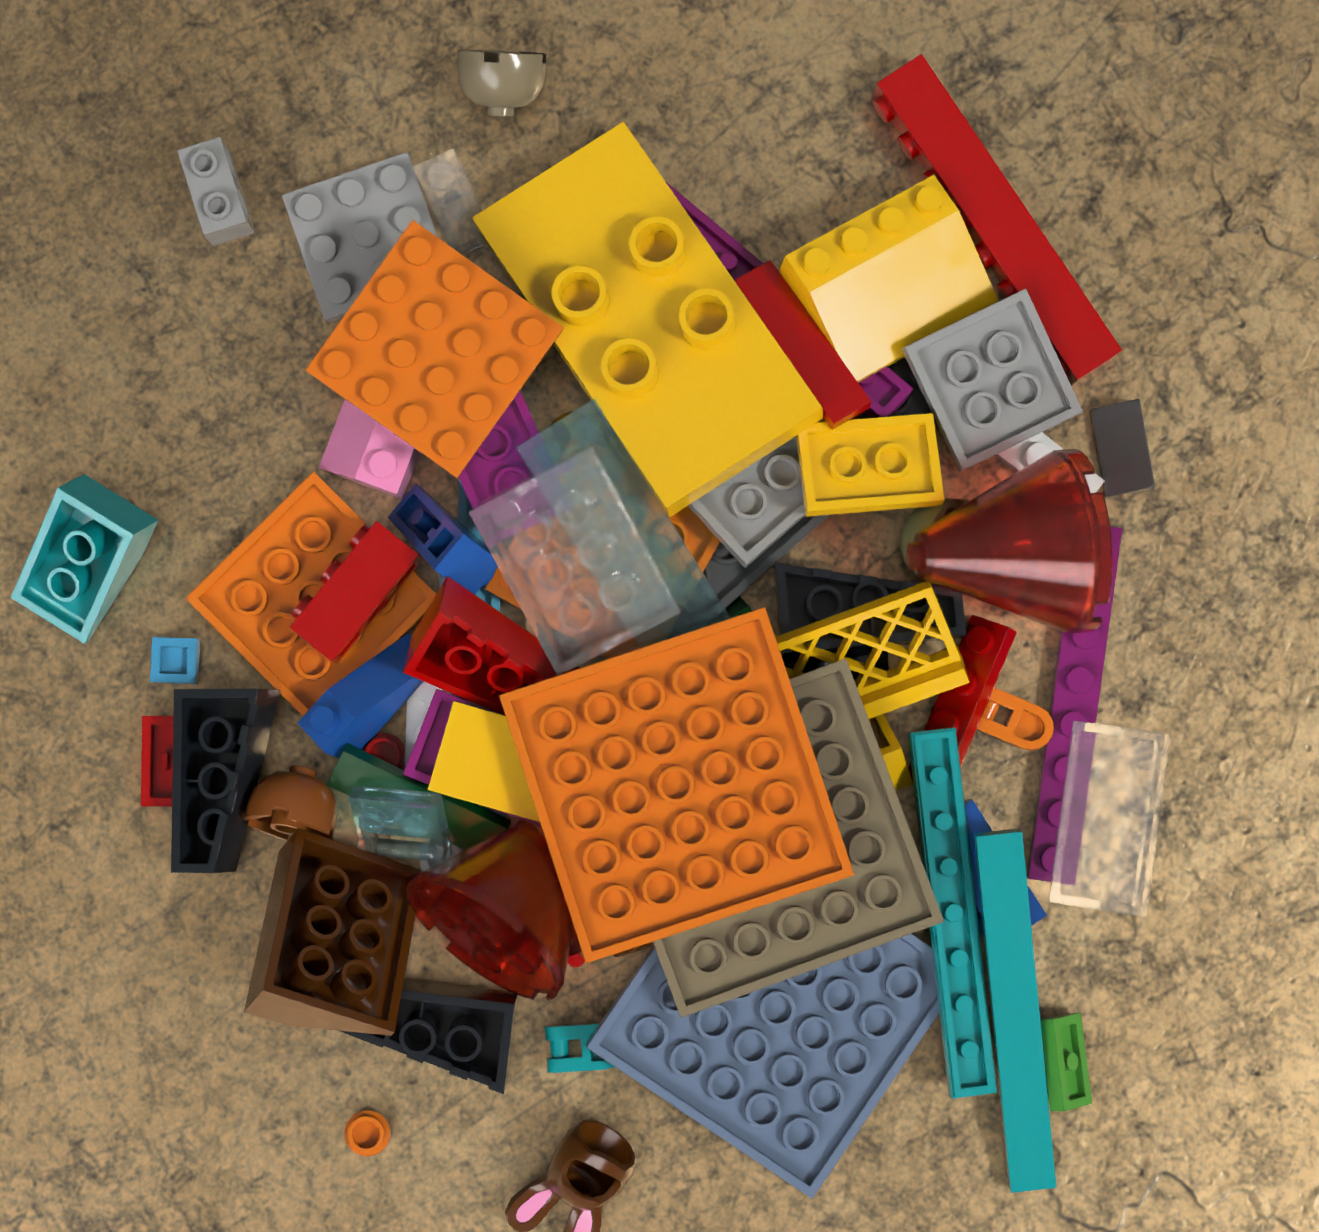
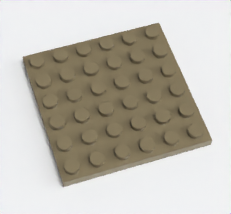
M846 659L789 680L854 876L653 941L681 1018L944 922Z

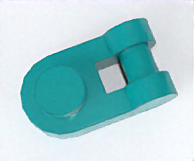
M600 1022L544 1026L545 1040L550 1041L551 1057L546 1058L547 1072L562 1073L606 1070L615 1067L586 1048L587 1041ZM581 1039V1056H569L568 1040Z

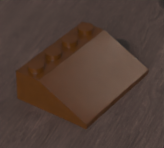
M297 828L278 853L244 1012L286 1026L391 1036L396 1028L423 876L422 870Z

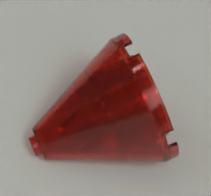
M1078 449L1053 450L917 532L914 542H910L907 545L909 568L916 570L918 576L923 580L1061 632L1080 634L1095 631L1102 623L1101 617H1093L1095 607L1098 604L1109 603L1113 560L1110 522L1104 493H1090L1085 475L1095 473L1092 463Z

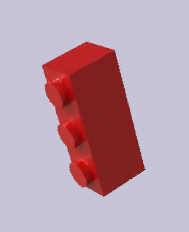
M378 521L371 528L365 524L358 530L349 543L353 550L342 563L337 559L326 569L320 578V581L324 583L322 588L314 598L310 595L305 596L291 614L296 620L289 628L336 664L340 662L423 560L420 555Z

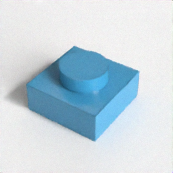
M152 637L150 682L198 684L200 639Z

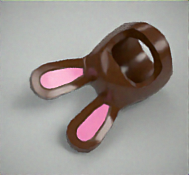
M583 1120L575 1124L561 1139L548 1171L543 1176L529 1183L511 1198L505 1210L508 1224L519 1232L533 1230L561 1199L572 1207L563 1232H600L603 1206L613 1200L633 1176L635 1154L631 1145L620 1133L606 1124L594 1120Z

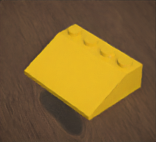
M935 175L928 177L787 254L779 270L782 277L858 383L884 367H888L904 358L905 355L901 348L998 302V298L963 218Z

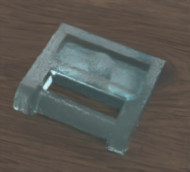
M364 786L354 787L349 800L358 835V849L384 857L430 861L432 866L447 867L452 856V844L440 793ZM379 834L428 838L430 843L379 838Z

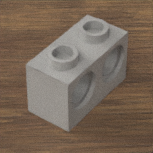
M221 137L177 150L203 235L211 245L216 246L254 234L255 230L230 151Z

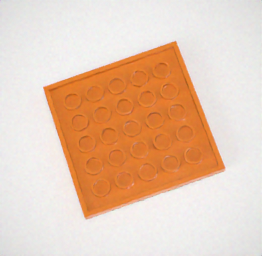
M765 607L499 695L586 963L854 876Z

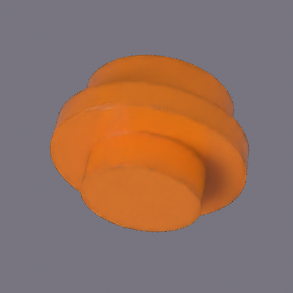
M362 1110L355 1113L345 1127L347 1145L353 1152L361 1156H373L380 1153L390 1140L391 1129L389 1122L381 1113L375 1110Z

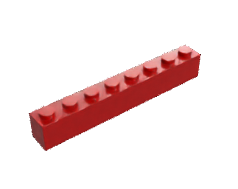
M920 54L877 82L873 94L876 99L872 102L878 115L885 123L891 121L898 130L900 136L897 137V140L905 155L910 160L916 157L925 170L922 174L923 180L935 175L956 205L975 244L984 269L991 268L1000 281L996 286L1001 297L1004 299L1023 289L1027 290L1071 386L1114 359L1122 351L1121 347L924 56Z

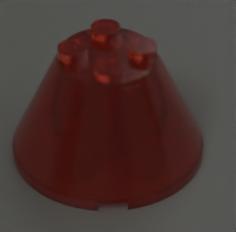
M520 819L514 827L508 828L416 874L408 883L406 896L417 918L428 931L435 925L451 941L446 949L470 969L499 987L534 1000L538 993L547 994L545 998L548 1001L552 1000L563 988L574 925L546 839L531 823Z

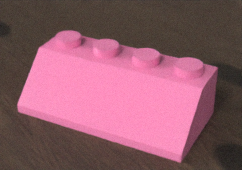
M345 399L319 469L402 500L419 459L420 452Z

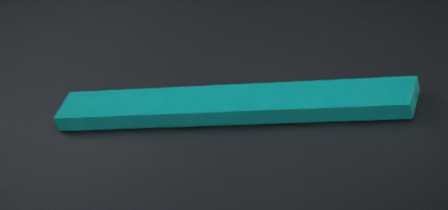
M956 728L908 732L922 864L944 922L930 927L948 1093L952 1099L997 1093Z
M1020 828L974 833L1009 1189L1011 1193L1057 1188L1023 834Z

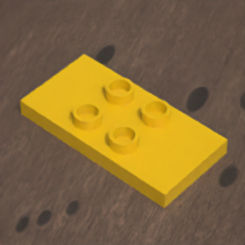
M624 121L472 217L478 233L521 297L564 327V330L553 345L669 517L823 419V408Z

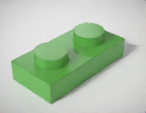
M1064 1013L1040 1019L1050 1111H1068L1092 1104L1081 1013Z

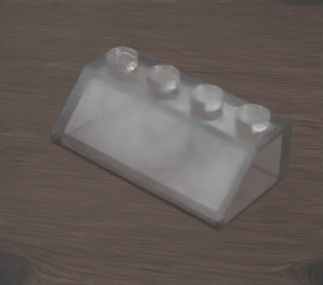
M1073 721L1048 902L1135 916H1147L1171 736L1162 732Z

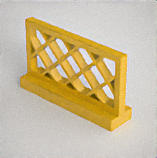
M930 580L775 637L780 651L788 648L801 653L793 669L785 667L789 679L805 674L802 673V670L810 656L830 664L846 659L850 670L860 673L855 684L868 719L969 683L962 655L953 639ZM926 598L930 608L922 622L902 615L907 604ZM877 617L886 620L887 623L878 638L858 631L863 620ZM934 619L938 627L931 625ZM896 624L917 631L908 648L888 641ZM834 633L843 636L844 639L835 654L815 647L820 636ZM925 635L943 640L946 649L930 655L917 651ZM853 640L873 647L865 663L844 657ZM882 650L903 657L899 665L885 671L874 667Z

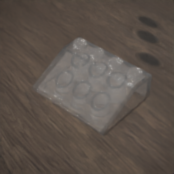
M594 446L513 484L475 504L469 511L472 520L557 676L682 612Z

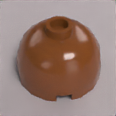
M292 765L289 768V772H275L262 778L253 788L247 803L244 821L249 820L248 826L252 829L288 841V835H292L297 828L333 839L337 819L335 795L328 785L315 778L316 771L304 766Z

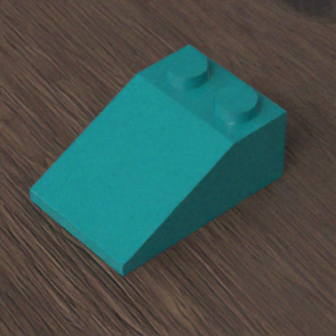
M85 474L63 484L55 492L10 598L84 644L89 642L142 558L158 523V519Z

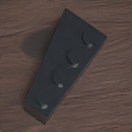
M775 562L773 574L780 635L920 583L894 581L873 576L853 575ZM932 585L953 639L966 636L962 590ZM926 598L907 604L902 615L922 622L930 608ZM877 617L863 620L858 631L879 638L887 621ZM934 619L931 625L938 627ZM896 624L888 641L895 644L911 643L917 631ZM834 633L820 636L815 647L827 651L838 650L844 637ZM925 635L922 642L938 641L940 639ZM853 640L849 648L869 647V645ZM788 648L781 651L782 655L801 654Z
M174 689L171 873L235 872L237 870L249 821H244V815L253 788L258 784L281 690Z
M404 978L396 1028L391 1036L340 1032L381 1048L383 1046L406 1054L407 1058L423 1063V1061L450 1071L449 1074L465 1080L469 1078L489 1086L488 1089L504 1094L508 1081L518 992Z

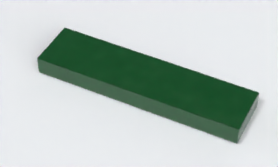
M346 743L326 785L489 862L492 860L509 829L511 820L475 803L428 790L429 784L403 775V769Z

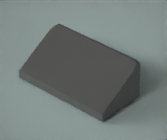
M1129 400L1091 409L1090 414L1102 479L1105 480L1103 483L1105 498L1149 491L1154 488L1155 482L1140 400Z

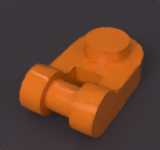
M995 687L977 727V731L1025 750L1040 749L1046 745L1051 739L1054 730L1053 720L1046 710ZM999 706L1011 710L1005 726L993 721Z

